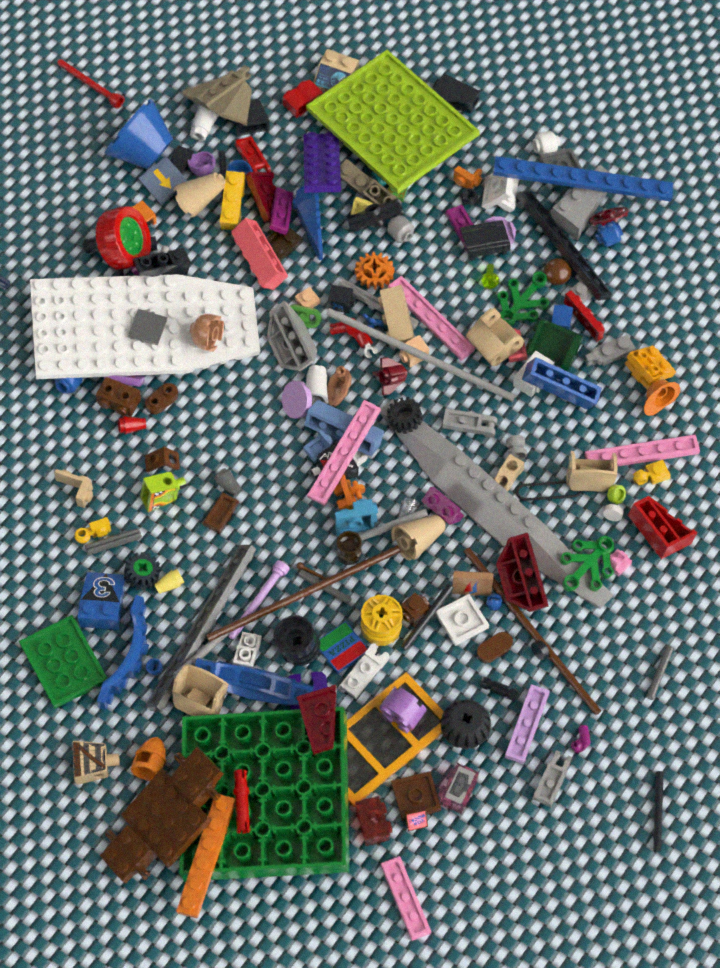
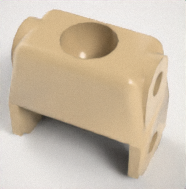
M490 308L466 334L467 339L491 366H497L515 354L524 346L525 342L506 321L500 318L501 314L495 308Z
M571 451L566 474L567 486L573 491H608L617 477L616 453H612L610 460L575 459V453Z
M186 664L174 680L172 690L174 706L191 716L218 715L227 694L228 683L204 669Z

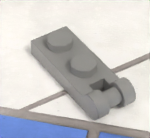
M445 409L442 428L481 434L492 438L495 436L494 426L497 425V418L490 415ZM481 423H486L487 427L481 426Z

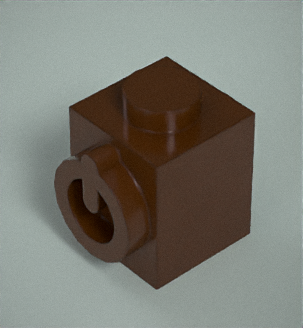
M414 593L401 604L402 618L415 627L430 608L426 597Z

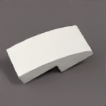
M242 632L233 664L253 668L262 636Z

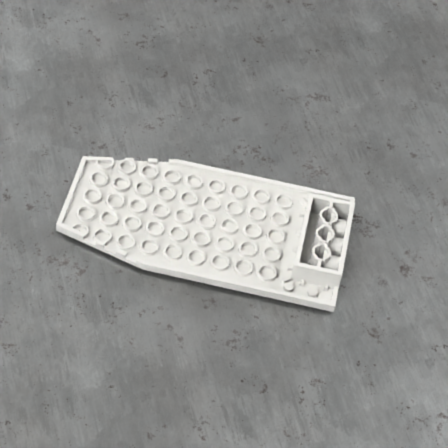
M179 274L160 275L157 277L115 276L30 279L36 379L183 374L193 372L199 368H210V365L218 363L220 365L225 364L229 360H240L260 354L253 287ZM138 309L148 312L153 311L155 314L168 317L158 346L147 342L142 343L140 340L128 337ZM202 314L219 315L222 317L220 320L224 321L221 341L217 339L214 346L218 347L213 352L198 348L192 341L190 325Z

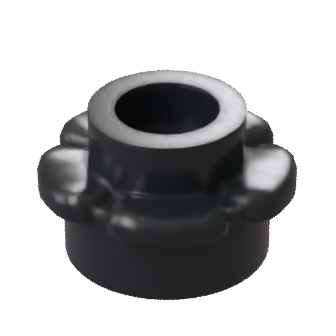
M467 188L461 193L460 198L463 204L474 205L476 200H478V195L474 189Z

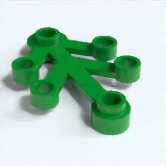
M535 272L532 276V284L521 297L518 289L519 281L515 278L508 281V289L511 290L514 305L509 309L507 302L509 295L506 291H500L497 296L502 309L500 318L510 326H513L516 321L528 320L531 323L536 322L539 316L536 310H530L528 313L517 312L520 309L538 307L540 310L548 308L549 300L542 297L539 300L527 301L538 288L546 285V274Z
M601 536L596 541L577 539L571 545V549L574 552L579 553L583 549H593L595 551L592 554L564 552L560 556V562L563 565H569L571 562H584L573 575H567L563 579L562 586L568 592L575 591L579 586V579L590 568L592 581L589 583V588L596 592L602 587L597 561L601 555L603 561V568L600 571L601 576L608 579L614 573L610 561V553L614 550V542L608 536ZM564 556L568 557L569 561H566ZM567 582L571 583L572 587L568 586ZM593 582L597 583L598 587H595Z

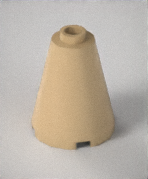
M212 173L180 183L174 187V191L177 190L178 194L175 196L176 201L186 214L190 213L192 214L190 217H195L225 188V179L221 174Z
M435 514L398 524L392 528V541L396 540L402 557L409 561L415 560L445 531L446 523L440 516Z

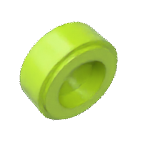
M612 485L607 493L608 500L614 504H621L626 497L625 488L622 485Z

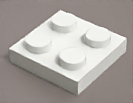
M470 594L438 609L435 613L455 646L489 629L488 622Z

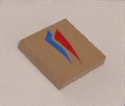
M455 571L453 573L452 587L454 589L452 594L489 596L492 590L493 573Z

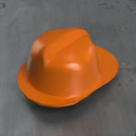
M661 379L652 383L646 394L645 414L652 416L674 402L680 393L679 384Z

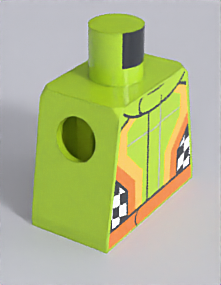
M171 472L143 478L140 498L147 512H151L176 501L178 490L187 488L184 477L175 479Z

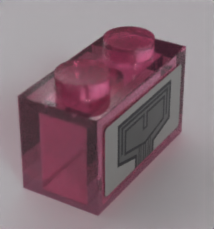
M459 763L456 764L454 769L450 768L446 778L449 781L446 786H442L438 795L441 798L440 805L463 814L477 784L480 772Z

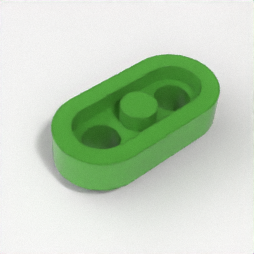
M297 304L290 305L293 310L297 311L298 316L303 320L306 327L315 328L320 324L322 316L317 309ZM310 315H314L316 320H311Z

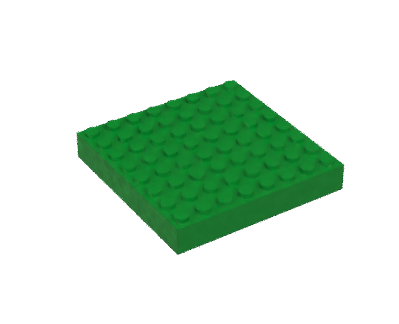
M336 707L334 748L314 754L300 709L182 717V755L187 758L196 747L205 753L224 773L214 787L220 795L235 798V795H233V789L235 788L233 772L242 769V773L243 770L247 771V787L250 790L248 794L250 832L242 834L241 831V833H237L235 804L211 880L349 872L347 714L344 707ZM211 797L201 807L207 816L213 803ZM203 831L180 856L179 874L184 882L187 880Z

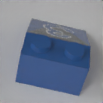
M87 572L78 612L80 627L119 630L126 582L124 575Z

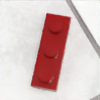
M572 290L565 293L564 304L573 307V315L596 342L602 340L605 331L602 322L597 321L591 309L586 308L581 298L575 295Z

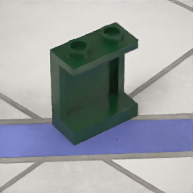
M541 319L540 322L537 321L533 328L535 332L533 339L530 338L526 345V349H528L527 354L533 355L537 351L552 360L554 365L569 371L584 336L546 319Z

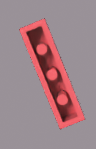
M245 218L231 231L234 242L242 250V255L250 264L251 271L258 278L259 285L262 288L271 290L277 288L288 275L257 221Z

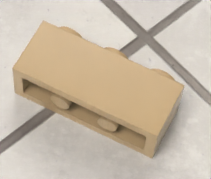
M398 285L380 290L381 296L378 297L380 307L384 308L385 314H382L384 325H388L389 330L386 332V335L403 343L415 338L403 287Z

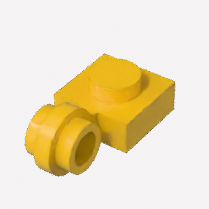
M660 460L646 465V472L642 469L636 471L633 474V480L638 485H643L650 479L653 485L670 479L671 475L664 461Z
M108 517L89 523L90 527L77 529L75 540L78 543H86L91 535L93 538L106 536L111 532Z

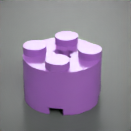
M396 687L391 690L380 705V711L383 713L381 716L390 723L392 721L397 723L398 728L406 734L415 728L427 709L424 705L420 707L417 704L418 699L402 688H399L397 691Z

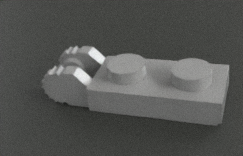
M557 750L551 762L548 763L533 796V800L552 807L572 760V757L568 755L563 767L556 765L561 753Z

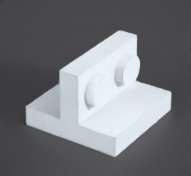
M493 173L485 178L482 207L487 210L498 205L508 212L515 210L518 180L494 176Z

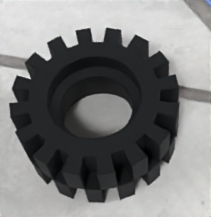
M401 397L399 402L396 399L394 400V405L391 403L389 405L390 408H387L389 424L394 431L397 430V433H401V430L403 434H407L406 430L413 432L412 428L416 430L418 425L422 423L423 416L420 406L413 398L410 401L409 397H406V400ZM403 412L412 413L406 419H398V415Z

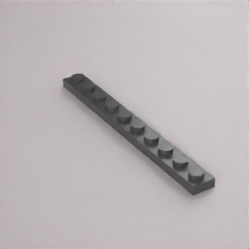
M239 545L145 705L150 711L162 712L168 705V700L173 693L175 680L173 673L194 656L200 645L205 641L206 635L215 624L218 614L225 607V602L233 593L238 580L243 576L246 566L253 559L256 548L252 545Z

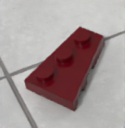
M248 172L245 177L264 223H270L276 186L273 185L272 181L274 172Z
M336 684L297 696L314 754L334 748Z

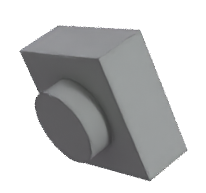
M582 280L570 289L581 298L583 304L594 296Z

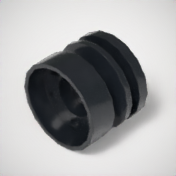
M291 615L283 618L274 629L273 640L275 646L289 664L304 666L317 658L321 642L313 625L307 618L300 615Z

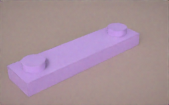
M531 684L505 758L524 764L547 702L549 690Z

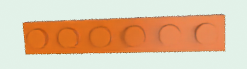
M221 795L217 801L213 800L208 815L212 821L203 830L176 910L178 914L198 919L236 804L235 798Z

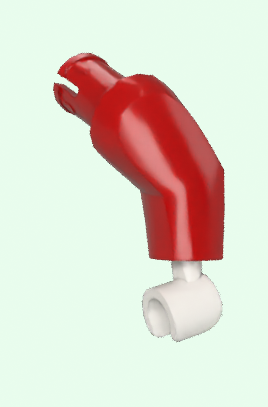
M343 322L331 323L329 327H333L329 328L332 335L347 332L354 337L361 348H366L364 350L366 357L372 358L370 349L374 354H377L378 350L376 347L371 346L373 341L368 334Z

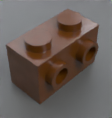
M105 377L96 393L97 404L102 408H109L116 411L119 415L132 417L141 401L140 390Z

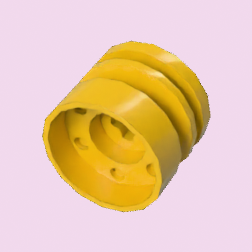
M376 595L369 598L361 609V632L363 637L369 643H375L376 646H386L397 640L402 630V608L399 602L387 595Z

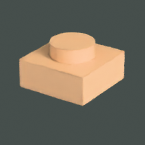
M311 287L295 295V300L301 306L314 308L320 304V298Z

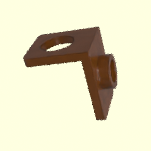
M164 446L145 456L146 472L148 473L164 465L175 470L180 469L179 453ZM169 454L173 456L174 464L169 460Z

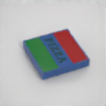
M346 621L320 638V653L337 674L360 660L368 650V647Z

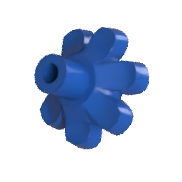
M363 313L362 318L368 323L367 326L373 329L377 325L384 326L382 320L373 319Z

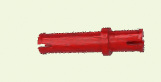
M242 769L233 772L235 782L233 795H235L237 833L242 831V834L250 832L248 794L250 790L247 787V771L243 770L242 773Z

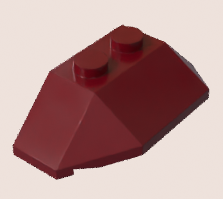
M528 532L508 538L496 562L506 601L529 612L549 607Z

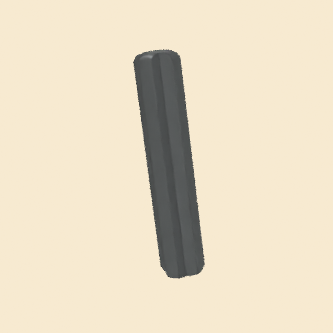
M139 528L88 543L85 545V550L88 555H92L142 538Z

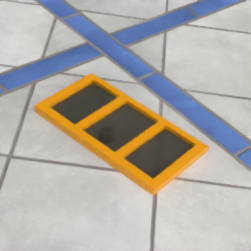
M407 672L347 719L348 802L353 807L442 734L440 724L444 711ZM394 687L397 688V691L399 688L406 690L418 699L417 704L420 707L424 705L427 709L415 728L409 731L408 734L401 731L397 723L394 721L390 723L381 716L383 713L380 711V705Z

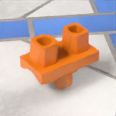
M342 475L334 489L336 496L345 494V498L337 501L339 509L352 510L353 502H356V498L357 500L362 499L361 494L365 492V486L362 484L358 485L357 481H353L351 485L350 480H346L345 475Z

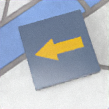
M164 157L138 178L160 205L177 193V190L174 191L176 185L188 181L167 157Z

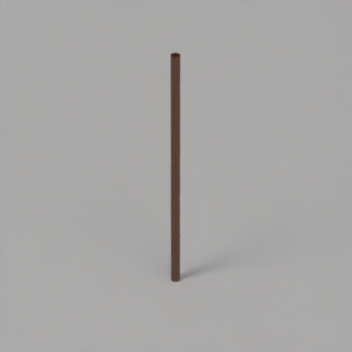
M396 545L207 634L206 638L208 642L213 641L400 553V547Z
M470 547L464 550L465 555L479 572L490 573ZM493 577L492 588L501 596L503 602L535 641L541 640L545 643L549 650V659L595 716L598 715L602 710L516 605L506 601L503 588Z

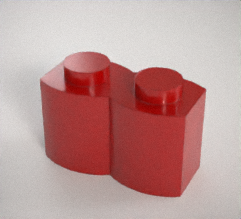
M311 80L302 81L298 84L297 88L285 92L283 105L297 118L307 112L306 105L321 96L323 92Z

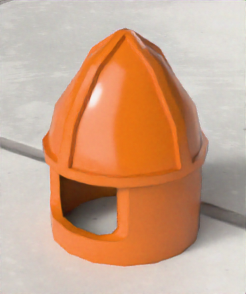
M159 737L150 738L137 749L130 768L136 777L151 781L166 764V751L163 741Z

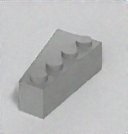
M599 165L595 170H593L610 173L601 165ZM573 188L552 207L551 217L559 227L578 241L582 231L588 225L590 217L595 214L596 209L608 192Z

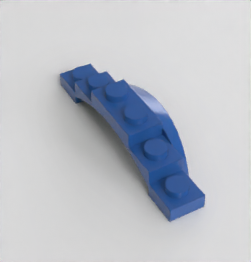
M135 596L129 611L134 624L130 649L120 667L103 682L97 699L99 709L106 710L108 704L111 705L113 702L114 693L120 695L122 689L127 687L128 679H135L136 673L141 671L143 664L141 659L143 655L146 656L149 649L145 636L148 624H146L144 616L147 605H145L144 597Z
M199 657L196 659V667L204 669L228 683L227 692L267 703L299 705L297 696L313 692L314 686L278 676L277 673L222 661L215 662Z

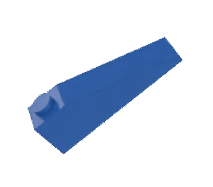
M303 186L296 190V198H293V209H297L298 219L318 259L323 260L319 193H304Z

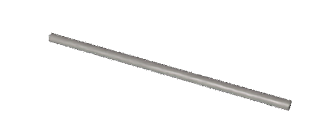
M329 308L326 315L505 399L512 402L515 399L516 395L333 309Z

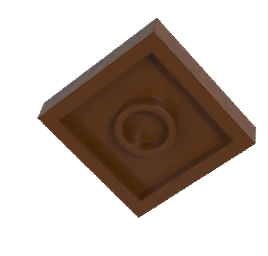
M430 771L391 781L402 821L406 820L405 810L424 806L426 815L441 811V805Z

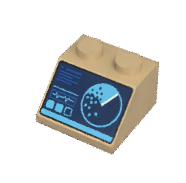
M327 49L320 61L314 84L321 91H328L359 69V60Z

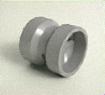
M514 435L506 439V445L509 448L508 456L511 454L520 460L527 457V450L524 448L525 438L523 436Z

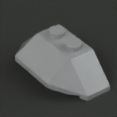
M283 301L270 311L269 317L271 318L268 325L267 339L281 368L302 371L315 361L317 349L303 320L286 301Z

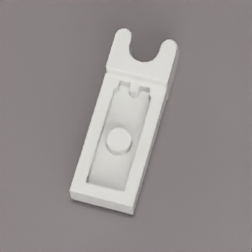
M375 643L368 648L365 655L340 684V688L355 699L389 660L387 652H384L381 656L375 655L377 652Z

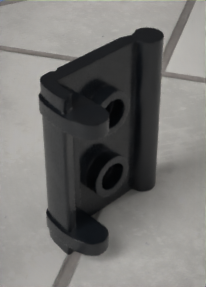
M503 220L460 227V232L467 249V257L471 261H474L475 257L500 252H502V255H506L507 251L511 249Z

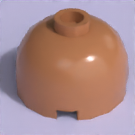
M202 314L190 325L192 341L198 348L209 352L217 349L218 346H214L217 339L221 341L224 331V321L220 320L221 316Z

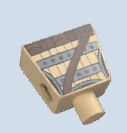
M73 741L74 779L76 785L107 778L108 766L120 765L119 753L107 754V747L104 743Z

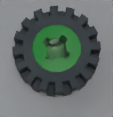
M137 552L134 554V557L131 555L129 560L127 559L123 572L124 578H126L127 584L131 582L130 587L137 586L136 590H140V587L146 590L147 586L149 589L152 588L159 578L160 563L159 561L156 562L155 556L150 558L151 554L149 553L147 556H144L145 552H141L139 556Z

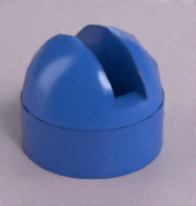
M497 593L490 594L486 601L487 607L490 610L500 609L502 606L501 596Z
M152 658L146 663V670L149 674L156 676L162 673L163 665L159 659Z

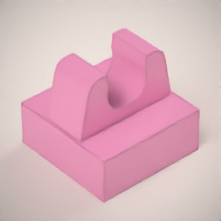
M619 549L610 555L611 567L619 577L632 564V560Z

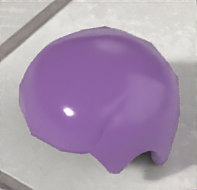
M209 152L192 154L191 160H187L191 172L197 176L210 174L216 166L215 157Z

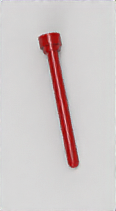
M59 59L57 61L60 67L109 99L110 105L118 109L123 105L125 98L122 95L111 93L64 60Z

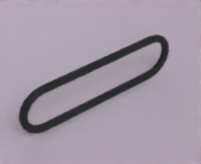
M566 481L521 484L516 489V495L523 501L574 498L578 497L582 491L575 495L523 498L519 495L520 488L525 486L566 484Z

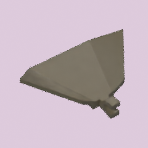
M244 65L236 72L231 70L222 77L186 87L183 90V96L221 117L247 125L252 89L245 80L251 78V74L247 73V71H250V67Z

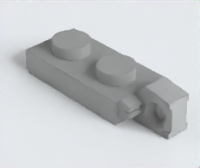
M625 335L595 347L591 350V353L585 355L584 362L587 367L596 363L604 366L626 357L630 352L635 351L636 348L629 336Z

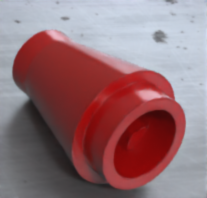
M129 416L118 418L119 433H124L125 435L146 429V419Z

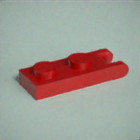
M252 136L235 140L237 150L243 160L250 164L253 172H258L257 170L263 168L266 172H271L270 165Z

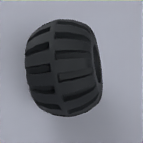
M463 699L455 701L445 709L441 717L442 733L445 739L456 748L473 749L478 747L487 739L491 730V720L488 712L474 700Z

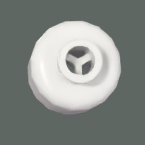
M552 131L539 133L533 139L534 151L539 155L556 152L558 146H560L559 136H556Z

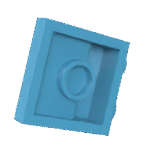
M359 499L353 502L352 510L342 509L339 512H335L336 536H339L344 531L359 533L374 528L378 514L376 502H372V499Z

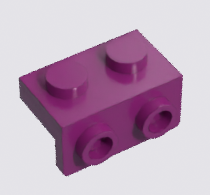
M433 486L429 488L422 499L426 506L449 525L461 521L464 516L457 505Z

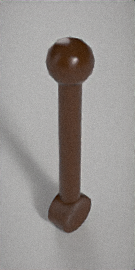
M298 562L296 565L297 569H303L322 580L328 578L304 566L302 562Z

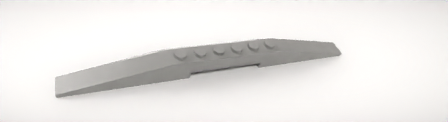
M393 399L382 407L380 411L381 416L389 426L387 408H390L389 405L391 403L394 405ZM403 412L398 415V419H406L412 413ZM421 421V425H418V429L412 428L413 432L406 430L407 434H403L402 430L401 433H397V430H395L399 440L405 444L411 456L417 460L420 468L429 476L432 484L501 546L505 547L508 538L528 532L539 571L547 575V578L554 579L562 584L563 579L567 575H573L583 564L582 562H571L569 565L561 564L560 556L564 552L573 553L557 536L463 451L423 421ZM564 556V559L569 561L568 557ZM588 569L579 579V586L574 592L580 598L601 609L613 597V594L603 584L598 591H592L589 588V583L592 580L591 572ZM567 582V585L572 587V584ZM593 582V585L598 587V584Z

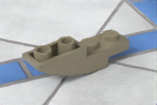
M348 159L340 165L341 179L363 199L373 204L378 203L379 205L397 199L375 179L372 180Z

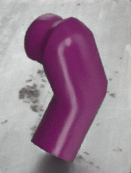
M587 725L578 727L579 738L571 743V748L576 753L583 752L590 745L589 728Z

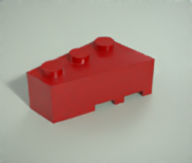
M650 496L633 503L628 514L629 518L661 559L691 545L698 533L694 529L690 530L682 524L683 521L681 519H676L670 515L665 507Z

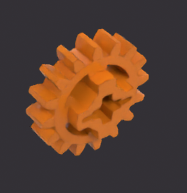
M375 252L371 256L365 253V258L359 257V262H356L355 275L356 280H360V285L367 284V289L373 286L374 290L377 289V286L383 289L384 283L389 285L390 280H393L394 274L393 262L388 261L389 257L385 256L383 258L382 253H379L377 256Z

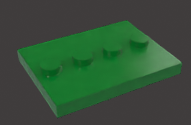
M73 615L19 641L54 709L101 686L108 679Z

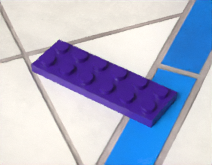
M331 132L303 134L304 193L341 192L339 139Z

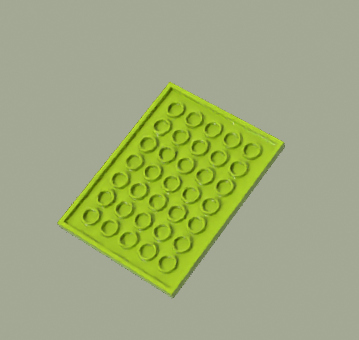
M385 50L306 105L309 113L397 193L403 191L480 135V131L388 50Z

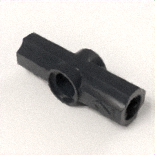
M398 198L381 205L378 203L371 204L364 211L347 217L349 227L353 232L369 226L373 228L379 227L386 220L402 215V205Z

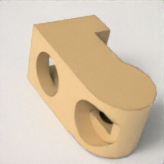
M509 454L494 480L509 491L516 478L523 472L524 462Z

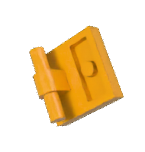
M654 346L632 351L626 357L628 360L625 362V365L632 372L631 375L647 390L652 385L651 383L673 377L676 373L671 364L666 361Z

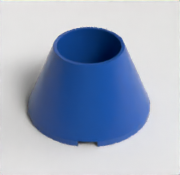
M151 98L124 125L117 134L118 136L109 144L104 153L107 156L145 169H149L173 141V138Z

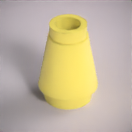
M176 569L169 571L154 585L159 594L179 588L185 582Z

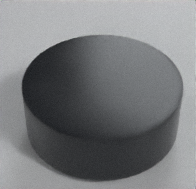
M537 640L531 644L532 651L539 660L542 661L549 657V650L543 641Z

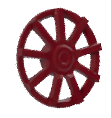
M627 207L606 209L590 217L589 222L592 226L597 224L604 226L607 222L611 221L618 222L619 218L628 216L629 209Z

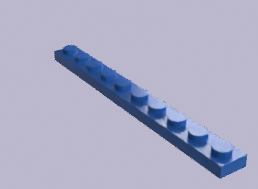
M495 156L494 176L671 202L673 196L672 182Z

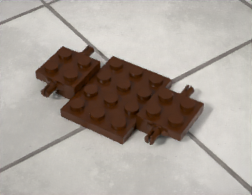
M198 747L187 758L181 752L176 753L178 756L174 755V759L180 766L171 776L164 769L157 773L121 814L129 825L117 836L112 829L105 832V836L111 843L102 852L100 857L122 882L127 883L137 873L144 880L148 879L147 876L150 877V873L146 868L157 856L166 866L171 867L212 821L201 807L210 797L214 801L220 798L221 795L214 787L224 773Z

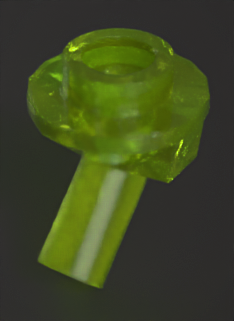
M487 264L486 274H483L481 278L482 286L486 289H493L499 284L498 275L493 273V264Z

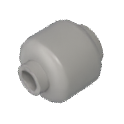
M404 216L393 217L388 222V234L399 243L409 241L413 237L414 225Z

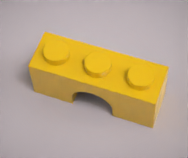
M226 171L220 216L221 229L233 230L240 224L242 197H244L246 181L244 172Z

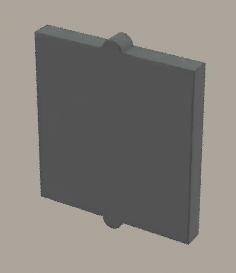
M138 309L128 337L140 340L142 343L147 342L158 346L168 317L155 314L153 311L148 312Z

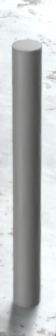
M425 508L359 533V536L363 541L392 530L398 524L426 517L428 513Z
M229 633L208 642L173 673L174 679H176L177 674L184 665L194 666L198 657L203 658Z

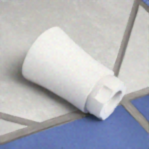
M198 104L196 115L191 125L190 136L193 139L205 141L219 115Z
M312 365L309 367L306 376V387H309L311 391L312 405L317 400L328 404L326 368L322 365Z

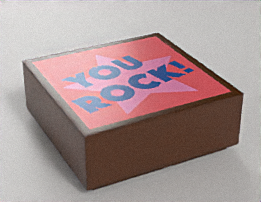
M424 806L404 811L408 831L428 827Z

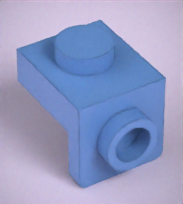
M323 430L318 431L317 438L303 446V451L316 463L317 455L333 445V439L328 433L325 434Z

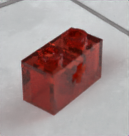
M379 796L356 801L355 810L365 845L370 846L389 841L390 833H393L390 820L386 821L385 814H387L385 802H381ZM372 818H375V820L378 821V822H377V823H374V821L371 820V819H372Z

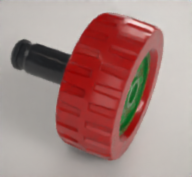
M129 206L110 209L102 213L96 224V237L85 239L82 243L84 252L89 254L99 251L104 261L115 269L136 267L133 258L147 256L151 250V236L148 225L142 214Z

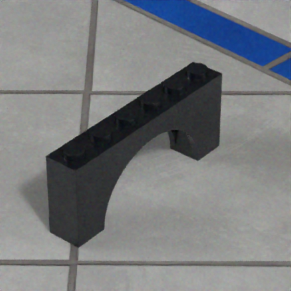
M445 73L434 83L433 90L456 110L471 114L480 102L479 90Z

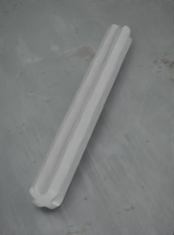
M345 279L339 282L338 286L353 288V296L385 314L384 308L380 307L376 296ZM410 316L412 328L415 329L418 325V320Z

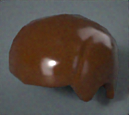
M560 258L549 260L542 271L547 276V283L556 286L565 284L571 276L569 264Z

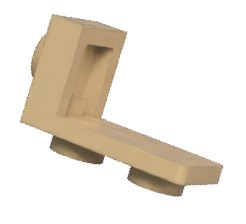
M56 469L54 472L56 481L79 488L75 497L77 506L85 508L86 503L90 502L93 496L92 481L86 476H77L67 470Z

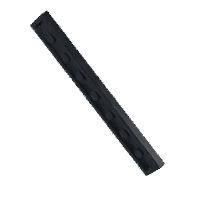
M532 191L519 192L516 195L518 200L598 301L610 299L612 296L610 290Z

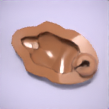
M338 366L336 373L332 375L328 382V403L333 407L338 406L342 402L351 386V374L344 366Z

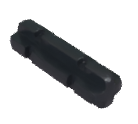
M483 677L480 683V687L483 689H490V692L503 697L507 696V699L512 701L517 699L519 693L517 689H509V686L495 680L492 682L488 677Z

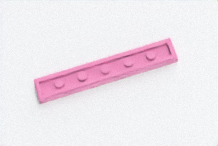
M402 276L388 285V288L398 285L403 287L408 310L461 361L475 351V347Z
M366 400L362 402L309 491L308 498L325 506L379 415L381 408Z
M695 434L585 451L584 456L585 459L610 460L612 453H616L618 467L696 455L700 453Z

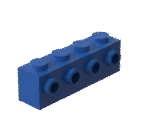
M537 357L527 363L522 377L523 381L586 410L597 405L602 387Z

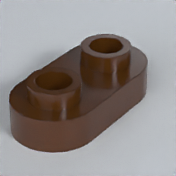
M172 383L162 385L147 397L145 401L146 410L154 415L164 411L177 400L178 388Z

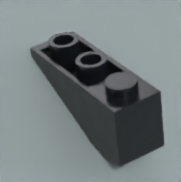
M184 248L171 250L167 253L161 252L133 258L139 274L152 277L177 274L186 276L191 263Z

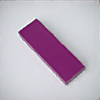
M279 187L276 188L269 229L284 235L287 234L294 193Z
M461 204L446 210L445 214L466 249L460 227L474 224Z

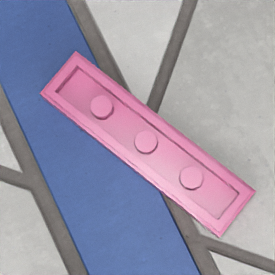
M400 856L381 863L380 866L411 941L431 934L430 927Z

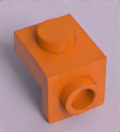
M458 165L454 170L453 180L459 186L473 189L482 181V170L478 168L474 174H471Z

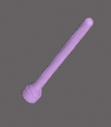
M280 560L276 561L273 565L272 575L241 618L256 611L276 581L285 576L290 570L287 564ZM244 626L230 632L229 638L235 639Z

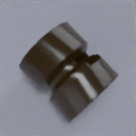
M344 531L341 533L336 542L337 558L345 565H353L361 558V537L354 531Z

